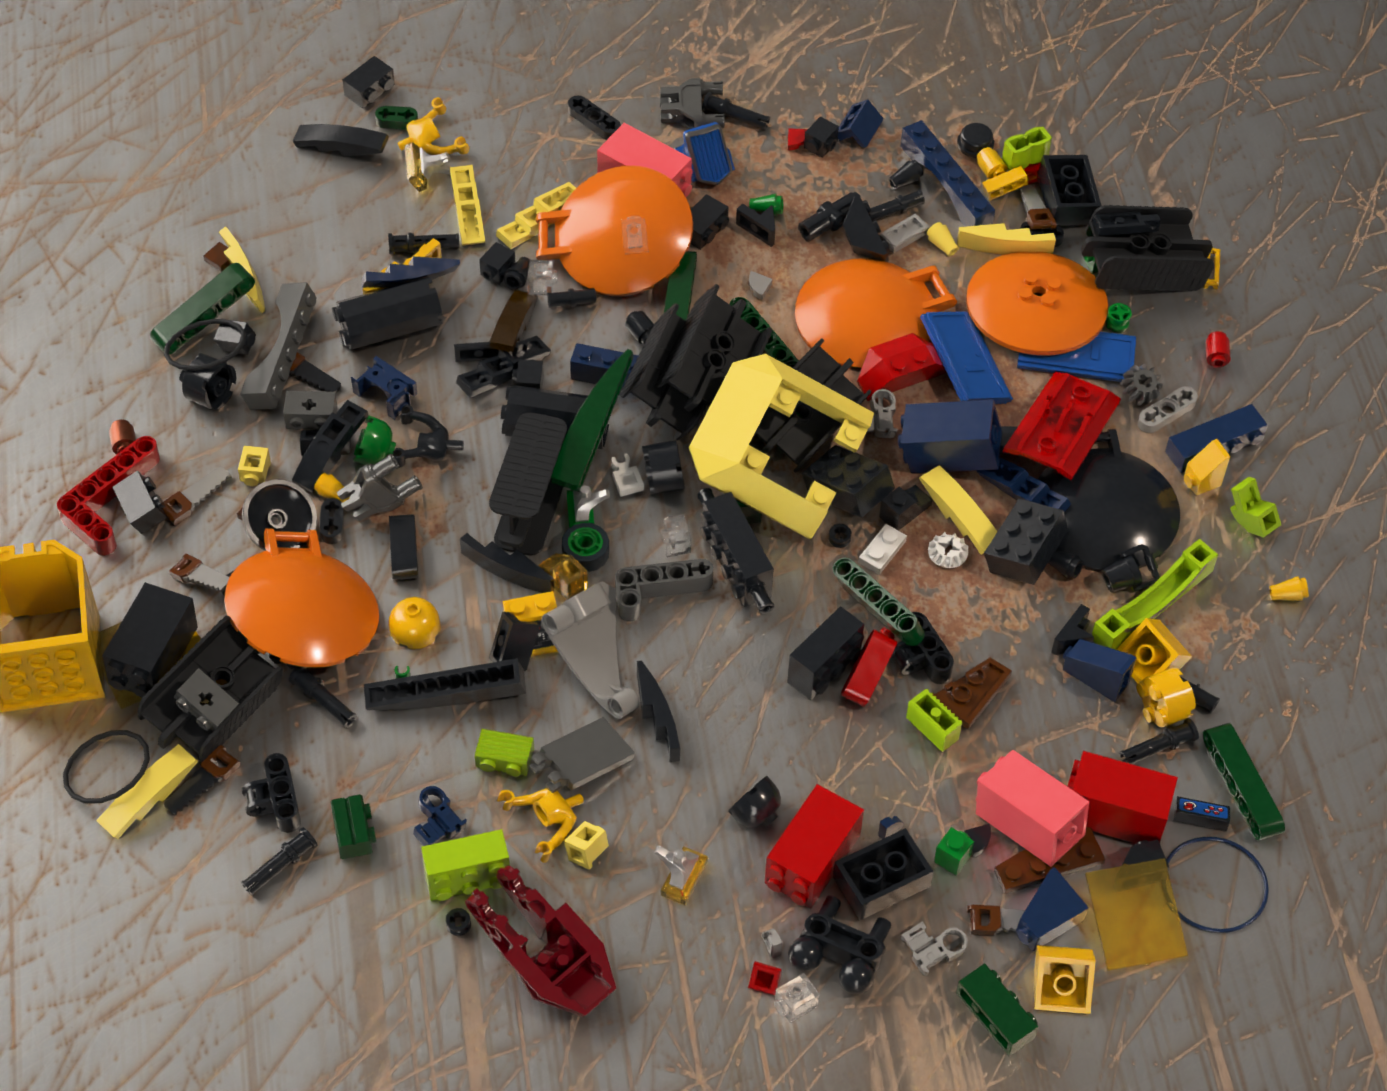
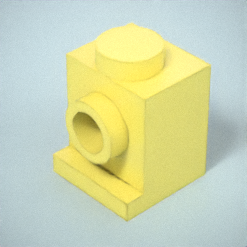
M243 447L238 467L240 481L252 487L257 486L258 483L265 482L268 468L271 465L268 448Z
M586 821L564 840L568 860L588 870L593 867L592 862L609 846L606 831L600 826L592 825Z

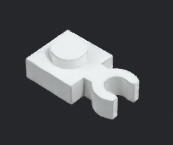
M627 453L624 454L623 463H618L616 458L612 457L613 480L620 497L644 491V484L637 466L630 467L629 455Z

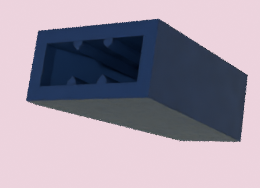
M1079 639L1074 647L1070 645L1063 655V659H1065L1063 671L1111 701L1116 702L1129 685L1137 657Z
M1055 867L1050 869L1021 916L1016 929L1020 941L1027 945L1032 952L1036 950L1037 945L1043 946L1082 923L1089 909Z

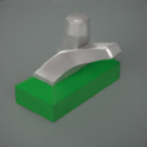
M586 485L581 487L580 493L574 490H567L569 528L580 523L594 524L593 507L609 498L610 491L605 489L592 493L591 488Z

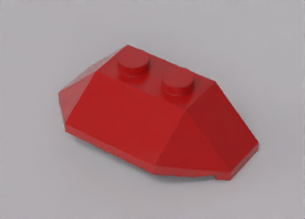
M911 333L871 347L857 383L863 394L869 389L871 390V393L866 398L869 401L874 392L879 389L895 392L947 372L934 345Z

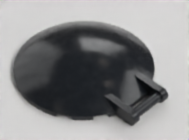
M1108 429L1107 432H1101L1096 442H1108L1109 448L1091 449L1072 480L1051 467H1047L1039 476L1038 480L1046 483L1050 490L1068 498L1071 503L1064 512L1068 532L1056 550L1078 555L1079 559L1083 560V565L1086 566L1085 569L1102 572L1103 569L1121 559V552L1139 544L1148 546L1150 553H1153L1155 558H1160L1170 548L1178 532L1180 507L1172 486L1152 465L1136 456L1121 452L1116 429ZM1142 550L1131 554L1139 569L1147 566Z

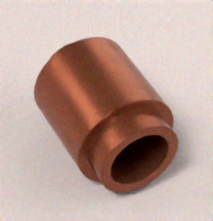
M120 419L111 424L109 429L112 451L117 455L133 443L136 437L134 427L129 421Z

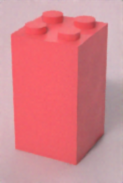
M623 123L597 150L598 173L619 166H642L656 170L669 177L679 186L685 197L692 190V158L626 123Z
M1012 750L1005 757L1001 756L992 769L988 772H983L978 778L976 815L1050 867L1085 836L1089 801L1016 751Z

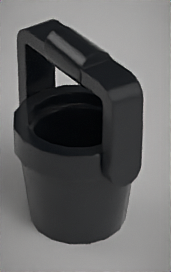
M1139 544L1121 552L1120 560L1102 570L1104 582L1112 593L1132 586L1134 591H1138L1154 584L1160 578L1153 553H1150L1148 546L1144 544ZM1140 550L1143 551L1144 560L1153 577L1145 582H1142L1140 570L1131 554Z

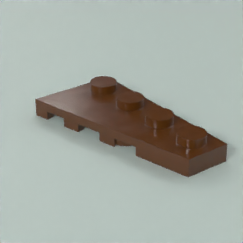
M1086 827L1085 836L1052 867L1024 849L995 866L994 872L1004 894L1042 883L1050 869L1054 867L1062 876H1066L1104 864L1106 859L1091 828Z

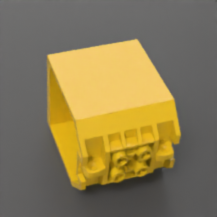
M56 540L41 541V551L38 552L34 548V543L23 544V554L16 555L14 545L0 547V713L106 697L100 615L83 558ZM75 608L81 609L82 633L1 644V631L15 617L64 612L65 610Z

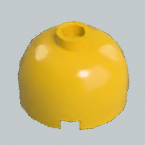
M409 597L398 602L392 609L389 617L390 635L394 642L398 645L401 643L412 650L422 649L432 644L441 629L439 614L434 605L419 597Z

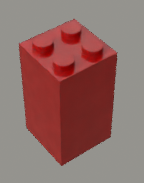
M1083 751L1081 760L1075 759L1067 787L1089 801L1086 827L1091 828L1093 832L1135 844L1143 840L1153 841L1157 839L1160 843L1168 820L1178 777Z
M816 784L768 854L764 883L774 892H782L789 896L794 903L800 906L805 905L812 909L833 877L835 861L846 857L860 837L864 809Z

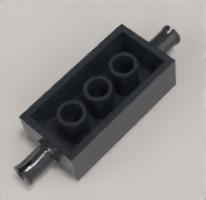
M711 488L700 490L697 494V498L703 506V512L701 513L703 527H700V532L704 541L710 543L714 560H719L723 577L731 582L734 597L740 599L743 607L756 603L761 614L772 611L774 603L770 598L772 597L774 568L732 492L715 497Z

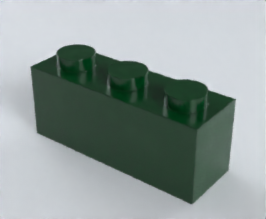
M984 963L959 980L956 994L1008 1056H1011L1036 1038L1039 1027L1036 1018L1032 1013L1026 1012L1023 1009L1016 994L1006 989L995 970H990Z

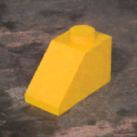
M1218 439L1212 440L1187 463L1183 477L1184 482L1188 488L1192 489L1196 496L1222 486L1230 456Z

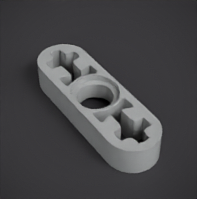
M1181 387L1142 410L1138 419L1139 429L1145 433H1154L1191 411L1197 402V392L1191 387ZM1164 406L1171 407L1174 410V412L1165 413L1162 411L1161 408Z

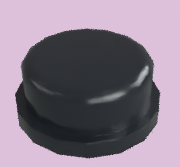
M982 123L966 125L957 140L958 149L966 156L977 158L978 153L984 148L990 147L993 149L995 143L992 130Z

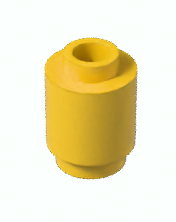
M987 147L982 149L977 155V164L988 179L1007 172L1008 167L996 150Z

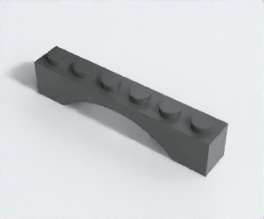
M307 282L281 285L275 301L281 314V328L278 339L262 363L247 375L240 393L250 410L275 409L282 396L291 366L296 358V353L303 339L306 326L309 323L313 307L316 304L317 297Z

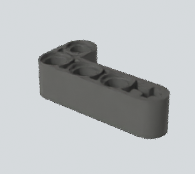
M694 559L619 569L615 574L616 601L619 616L625 621L637 620L641 615V599L708 591L713 585V564L706 559Z

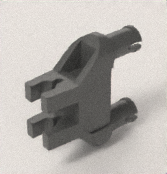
M691 78L680 86L660 87L661 123H679L687 129H692L717 122L721 128H724V113L704 114L701 104V97L708 92L713 93V95H723V81H703L700 78Z
M390 454L374 465L366 464L360 468L354 480L339 490L337 495L342 500L350 496L348 500L341 503L342 508L347 512L361 507L360 510L353 513L354 518L361 521L378 512L395 510L404 504L405 498L423 489V486L415 475L398 486L388 482L384 476L399 468L397 460Z

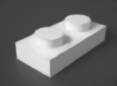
M885 524L859 556L858 563L880 575L904 545L907 535Z

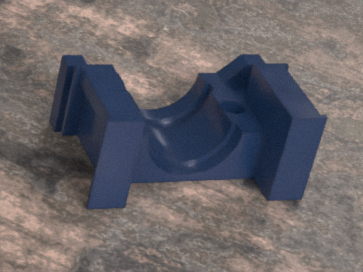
M375 356L372 368L367 366V371L357 380L351 377L352 390L354 394L360 397L372 386L376 385L381 388L388 397L386 400L388 416L396 420L403 406H411L410 394L414 397L418 394L417 383Z

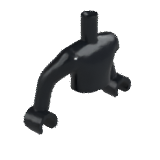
M410 405L402 407L400 415L402 424H411L414 420L426 424L433 432H420L417 448L409 450L396 448L393 451V456L397 460L399 468L405 465V459L424 457L439 462L444 460L447 450L464 449V441L449 440L448 430L433 416L413 411V407Z

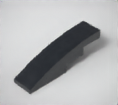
M309 124L299 126L293 143L296 147L316 146L319 152L339 150L342 156L346 157L383 153L389 136L386 133L345 125Z
M538 336L516 343L513 353L499 350L497 356L478 362L477 369L458 375L456 384L469 398L511 380L513 369H518L519 359L541 361L551 353V349Z
M468 533L460 538L461 553L483 569L526 589L541 593L551 591L554 593V578L518 549L509 555L493 541L484 547Z
M637 661V681L642 719L653 718L656 741L666 740L669 762L680 761V744L676 725L667 700L643 661Z

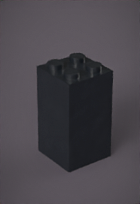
M146 582L144 583L102 655L109 685L117 690H126L143 698L177 664L198 628L193 598Z

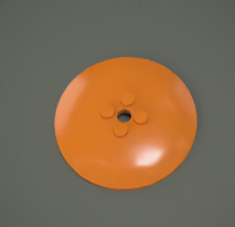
M1013 252L988 261L975 272L967 288L966 304L968 313L976 327L995 343L1025 354L1058 355L1077 350L1096 338L1106 322L1108 299L1105 290L1099 289L1096 286V277L1073 260L1047 252ZM1034 293H1041L1043 295L1037 296Z

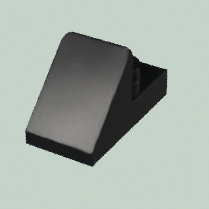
M742 203L736 210V225L772 247L775 243L773 206L771 205L760 215L754 209H750Z
M1083 604L1078 607L1055 637L1051 653L1055 655L1064 654L1066 649L1070 645L1074 647L1079 639L1093 643L1094 636L1086 632L1090 620H1088L1090 609Z

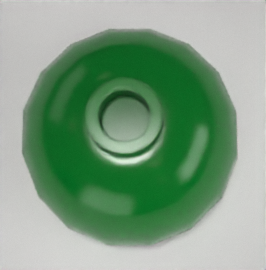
M368 415L365 423H368L367 427L360 432L354 451L356 456L353 458L354 462L362 465H374L386 458L387 455H393L396 442L392 441L393 433L390 426L386 422Z

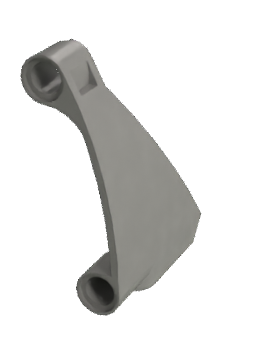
M603 581L599 582L542 616V625L566 664L587 691L614 718L621 719L639 708L640 702L635 691L628 687L621 688L616 643V588Z

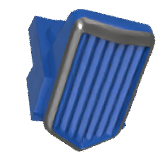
M717 122L684 131V144L676 147L675 150L692 158L693 173L691 181L719 185L735 170L730 150L726 147L721 126Z

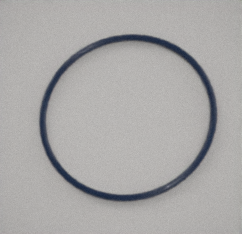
M1219 837L1194 838L1176 847L1166 859L1168 864L1180 849L1191 843L1219 841L1230 844L1243 851L1254 861L1264 882L1263 902L1258 912L1250 920L1236 927L1216 929L1199 925L1182 915L1170 900L1165 880H1162L1161 885L1164 897L1170 908L1182 920L1204 931L1228 933L1247 927L1261 915L1268 899V881L1263 867L1247 849L1233 841Z

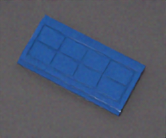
M967 311L927 312L926 314H921L920 318L960 401L994 400L995 404H1006L1013 400L979 329Z
M1100 332L1087 345L1064 354L1031 355L1019 352L1017 368L1049 373H1068L1072 376L1121 382L1124 379L1123 374L1134 365L1136 336Z

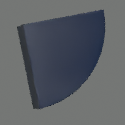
M893 816L892 819L886 817L880 821L878 836L884 839L904 827V823L897 816Z

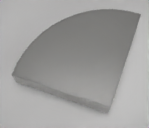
M751 271L749 286L754 296L763 300L772 285L773 279Z
M769 929L762 932V938L772 958L780 956L782 954L783 942L776 930Z

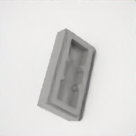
M915 213L880 233L879 236L881 240L885 239L890 250L896 253L925 236L930 227Z

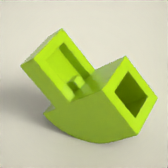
M1247 477L1231 489L1235 505L1230 508L1236 521L1248 532L1265 537L1281 526L1276 504L1261 500L1255 478Z

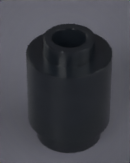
M634 311L627 316L625 327L638 343L645 345V341L654 323L643 311Z

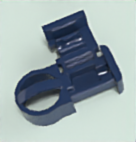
M436 786L424 788L419 796V809L428 817V822L423 826L419 824L414 827L413 834L423 846L436 843L445 837V833L446 838L451 839L466 827L467 819L461 821L450 808L451 801L442 789ZM428 795L437 796L442 803L435 807L428 798Z

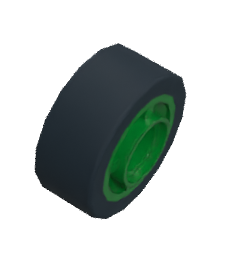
M593 523L576 524L567 529L562 537V556L564 562L576 571L591 572L598 570L605 565L609 558V538L607 533L598 525Z

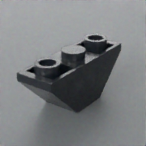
M857 194L853 198L843 223L844 233L849 244L856 254L888 262V253L891 252L889 245L885 239H880L878 233L881 230L876 219L871 220L869 216L871 209L867 200L862 201L860 195Z

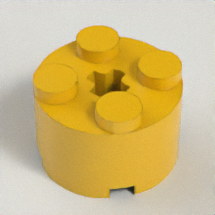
M1170 668L1146 677L1140 683H1137L1136 689L1142 698L1145 707L1143 708V715L1147 722H1154L1157 726L1163 728L1194 715L1191 713V710L1195 709L1196 706L1194 693L1189 682H1183L1180 678V675L1183 673L1179 669Z

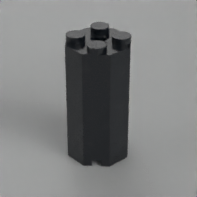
M424 277L337 301L336 307H332L335 321L340 323L342 329L338 331L342 345L345 344V346L352 350L443 324V320L438 318V316H442V309L435 288L430 289L429 283H433L432 279Z
M508 385L505 397L508 400L507 405H502L501 419H503L502 434L512 437L517 421L522 414L537 413L562 419L567 425V435L579 409L588 396ZM609 424L606 426L598 449L605 447Z

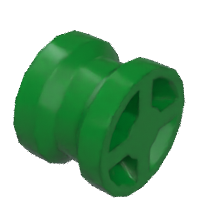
M1123 303L1111 305L1108 309L1106 327L1114 333L1125 332L1129 327L1132 315L1130 307Z

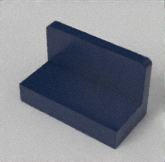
M868 99L851 106L839 126V141L853 137L861 148L868 146L883 121L881 114Z

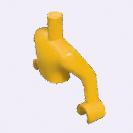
M439 97L432 100L433 109L427 115L420 119L412 120L407 124L406 128L409 137L397 143L401 151L415 145L419 151L422 147L430 155H438L445 152L449 155L456 152L465 155L470 149L465 138L462 136L456 138L455 144L440 147L431 144L441 137L432 120L437 115L446 113V106Z
M548 788L530 795L515 797L514 793L510 790H502L497 799L498 802L506 801L503 805V810L509 811L512 806L533 805L536 816L544 826L561 824V827L550 841H542L537 844L535 853L543 852L540 859L543 863L549 861L552 851L562 844L573 828L577 817L571 808L584 802L581 794L564 799L558 791L551 793Z

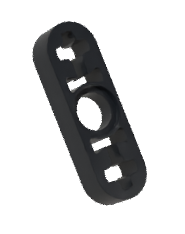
M573 96L568 100L569 115L605 140L621 126L617 119L583 96ZM596 115L600 117V119L593 121L590 120L589 117Z

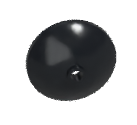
M274 479L259 484L248 494L242 508V522L252 542L266 551L264 543V531L266 528L283 532L315 530L317 512L311 497L303 488L287 480ZM276 517L279 523L274 524L271 518ZM276 541L277 547L302 548L307 544L306 542Z

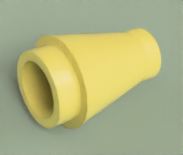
M937 222L928 229L926 233L928 240L948 257L954 255L959 250L946 225Z

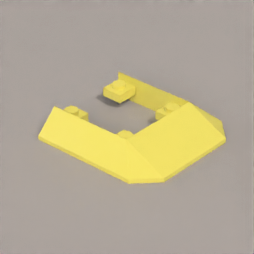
M767 354L733 362L689 446L699 479L724 494L732 492L737 501L811 540L828 513L836 492L814 481L805 498L762 476L761 474L770 456L753 448L749 443L768 406L790 417L798 401H801L842 423L833 441L855 453L871 426L874 412Z

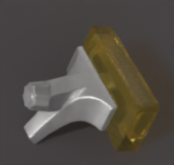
M413 142L405 145L407 180L418 192L427 189V183L432 174L444 173L450 175L451 166H448L447 163L451 161V158L447 152L431 156L422 147L419 148Z
M657 846L654 854L670 870L661 889V896L686 905L708 862V856L684 846L682 849L674 851V853L662 846Z

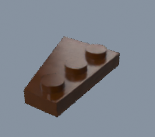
M990 657L967 671L965 676L957 681H951L946 684L944 689L936 694L933 693L932 696H936L940 703H944V706H947V710L955 713V717H958V720H962V726L969 730L1010 678L1012 670Z

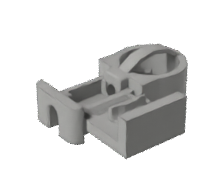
M879 389L875 391L870 400V408L874 412V416L867 432H874L875 430L874 436L878 438H894L898 430L893 427L892 418L896 411V398L889 390ZM883 398L887 399L891 406L883 407Z
M923 922L901 936V940L905 941L912 950V960L924 976H928V969L946 958L950 962L960 957L965 952L968 944L966 934L958 928L946 929L933 942V936L929 937L924 931L926 926ZM946 936H959L956 941L946 947L944 946L943 940ZM963 942V946L959 951H951Z

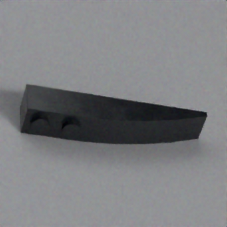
M518 658L364 684L366 710L449 706L526 694L524 669Z

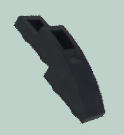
M347 400L336 414L331 413L305 452L292 478V482L314 493L316 481L323 473L328 474L341 458V450L366 420L368 411Z

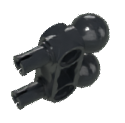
M828 895L820 911L811 914L806 919L801 935L790 945L788 951L789 960L797 970L809 972L815 970L821 964L824 956L843 965L839 973L843 989L856 995L866 993L873 985L874 972L878 970L880 961L886 951L883 942L892 926L891 922L879 917L870 933L866 934L834 920L841 906V901L835 896Z

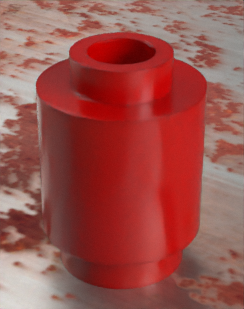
M1215 331L1210 333L1205 342L1206 361L1215 368L1224 367L1231 360L1230 340L1224 332Z

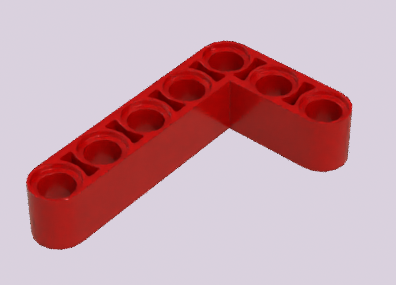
M151 436L138 438L57 501V508L63 525L97 554L102 556L110 555L115 551L117 545L112 527L95 512L117 496L113 486L136 471L145 475L159 463L160 456L156 440Z

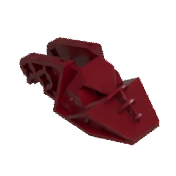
M510 865L500 868L496 874L498 882L536 932L539 939L542 938L547 944L543 947V950L530 958L526 952L528 939L522 934L519 935L512 928L505 915H497L489 905V897L483 891L480 892L476 888L472 892V895L465 900L467 908L505 960L516 970L533 1000L585 1017L616 990L603 942L566 902L555 911L536 889L532 890L524 885L519 875L520 871L517 868L514 869Z

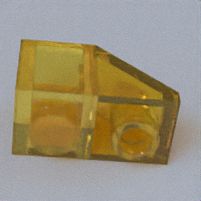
M555 553L538 565L554 578V588L566 600L588 588V571L572 555Z

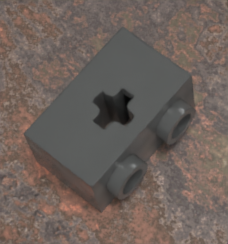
M286 390L283 412L286 429L320 430L331 413H337L335 392Z
M199 668L176 691L174 696L177 700V706L182 711L193 714L201 728L206 731L211 730L212 732L239 705L238 702ZM200 701H209V704L200 705Z

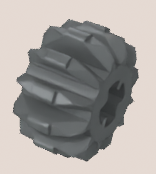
M1146 363L1140 367L1133 365L1130 370L1123 374L1124 379L1120 385L1125 388L1122 394L1130 396L1128 402H1132L1135 399L1137 406L1143 403L1147 405L1153 399L1159 397V390L1163 384L1158 382L1161 375H1154L1153 373L1155 367L1147 370Z

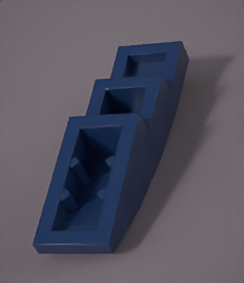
M413 256L408 265L389 264L385 273L366 271L362 277V288H388L424 277H430L433 280L454 272L460 265V259Z
M999 457L998 469L977 470L980 476L1017 501L1018 499H1023L1064 510V512L1071 505L1068 498L1050 490L1046 483L1029 476L1026 469Z

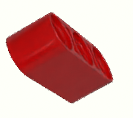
M873 629L840 695L865 707L894 652L897 641Z

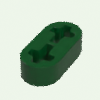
M382 106L375 112L376 124L385 129L407 130V124L412 120H417L418 113L416 109L411 107Z

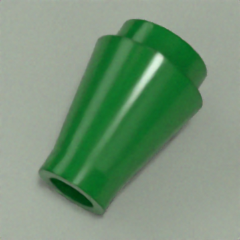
M777 193L750 198L749 208L754 209L757 213H763L772 205L774 216L783 214V196H778Z

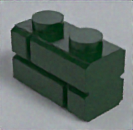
M360 794L331 800L340 859L371 854L373 852L371 843H376L374 826L368 827L367 820L372 819L370 804H364L363 796Z

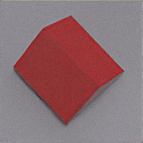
M755 961L748 988L775 995L782 976V969Z

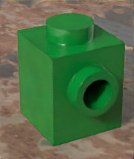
M951 827L936 847L934 862L957 876L971 857L974 841L965 832L957 831Z

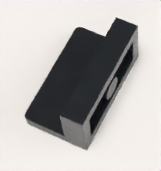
M502 611L489 659L492 662L518 658L524 671H526L540 625L537 622L519 621L512 612Z

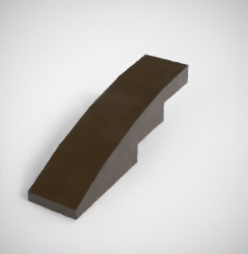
M520 290L513 292L495 326L489 341L490 348L513 353L523 331L527 330L538 294Z

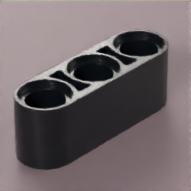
M415 515L389 516L392 579L418 578Z

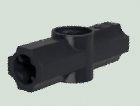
M850 192L834 203L830 201L824 202L818 208L816 214L799 223L798 230L801 236L806 241H811L829 229L831 231L839 230L843 226L854 196L858 193Z

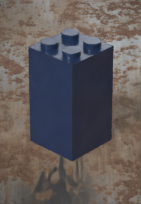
M994 400L906 404L905 414L901 415L902 434L898 435V446L900 449H903V460L905 464H908L911 473H927L938 465L946 472L998 469L1002 427Z

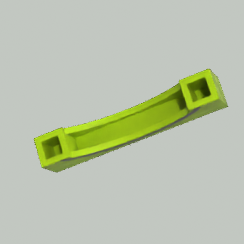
M1198 539L1183 551L1180 558L1146 591L1116 610L1112 608L1097 620L1092 631L1094 636L1093 642L1116 650L1146 618L1155 619L1212 573L1218 554L1201 539Z

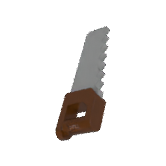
M1026 185L1019 188L1022 201H1024V208L1027 212L1026 220L1030 228L1056 229V221L1049 208L1045 207L1033 185Z
M220 466L184 491H178L164 501L165 507L163 511L166 517L174 525H178L192 515L195 506L200 505V501H205V497L211 496V492H215L217 487H221V483H225L227 478H231V474ZM176 504L182 511L176 513L171 507Z
M187 553L168 571L171 577L182 583H196V585L200 584L201 586H206V588L210 587L221 592L226 589L230 578L204 565L201 560Z
M968 905L967 912L970 914L971 934L994 936L997 933H1001L1002 930L1007 933L1010 930L1016 932L1020 918L1025 910L1000 909V906ZM981 914L989 916V924L987 926H981Z

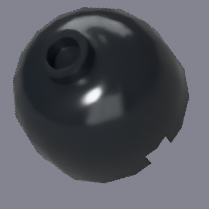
M765 776L749 792L744 794L728 812L735 820L746 827L756 828L763 823L767 827L778 817L775 812L781 804L779 790L772 780Z

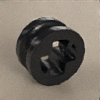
M845 524L833 525L829 530V542L837 548L848 546L851 542V529ZM836 533H838V535H840V533L845 534L844 539H842V537H840V539H837Z
M455 908L446 915V926L451 934L462 936L469 932L471 920L466 910ZM455 918H461L463 921L461 926L455 925Z

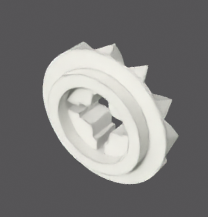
M944 532L941 536L935 535L934 539L929 542L928 554L930 559L938 566L955 568L966 561L968 546L965 544L964 538H958L956 533L947 535ZM948 545H952V550H950V552L947 553L946 556L945 548H947Z

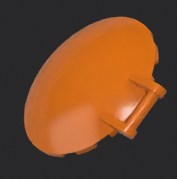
M642 166L610 168L591 176L581 183L571 193L560 211L536 214V223L539 224L536 259L540 261L560 259L566 271L577 283L589 289L594 288L598 294L607 296L638 294L653 288V285L663 278L667 279L680 265V260L689 249L693 234L691 208L679 186L669 177L656 170ZM548 224H555V247L548 248Z
M849 259L822 268L806 281L796 300L795 320L801 337L810 349L822 338L824 342L820 347L841 366L850 358L854 362L851 367L862 368L868 351L873 346L911 333L930 342L931 339L920 318L921 314L950 309L957 304V300L953 294L949 293L939 276V270L934 265L909 272L900 266L882 260ZM932 281L941 297L934 299L925 282Z
M266 528L264 531L266 551L255 554L243 561L231 574L227 583L224 598L227 616L231 617L230 623L236 632L240 631L248 639L247 643L260 653L265 655L268 652L279 657L280 662L295 666H334L344 663L346 658L353 655L358 656L369 646L370 641L376 634L379 623L378 604L369 585L348 565L321 553L316 530L283 532ZM276 541L306 542L307 548L277 547Z

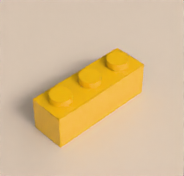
M1019 166L982 182L983 192L988 200L991 201L1028 185V178L1022 166Z

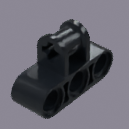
M912 612L924 630V639L914 646H909L903 641L898 642L891 657L897 660L903 675L924 669L932 682L945 684L951 678L954 659L927 617L920 612Z
M273 753L264 761L267 778L246 783L241 789L247 801L245 810L247 815L253 817L274 813L278 829L285 833H291L299 828L301 818L289 763L283 754ZM275 769H282L278 772H274ZM281 791H287L285 794H278ZM286 814H292L290 817H283Z

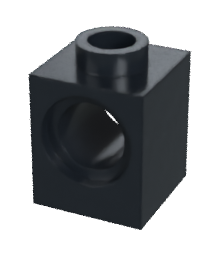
M495 242L479 259L480 275L486 280L500 285L504 281L505 271L516 263L515 252Z

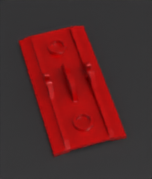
M1054 372L1005 445L1003 452L1022 455L1056 469L1058 473L1072 480L1120 404L1121 398L1110 390L1091 384L1068 373Z

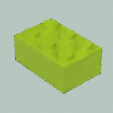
M502 829L421 847L424 873L431 901H444L452 896L461 894L471 895L476 888L478 890L502 888L496 877L497 871L510 865Z

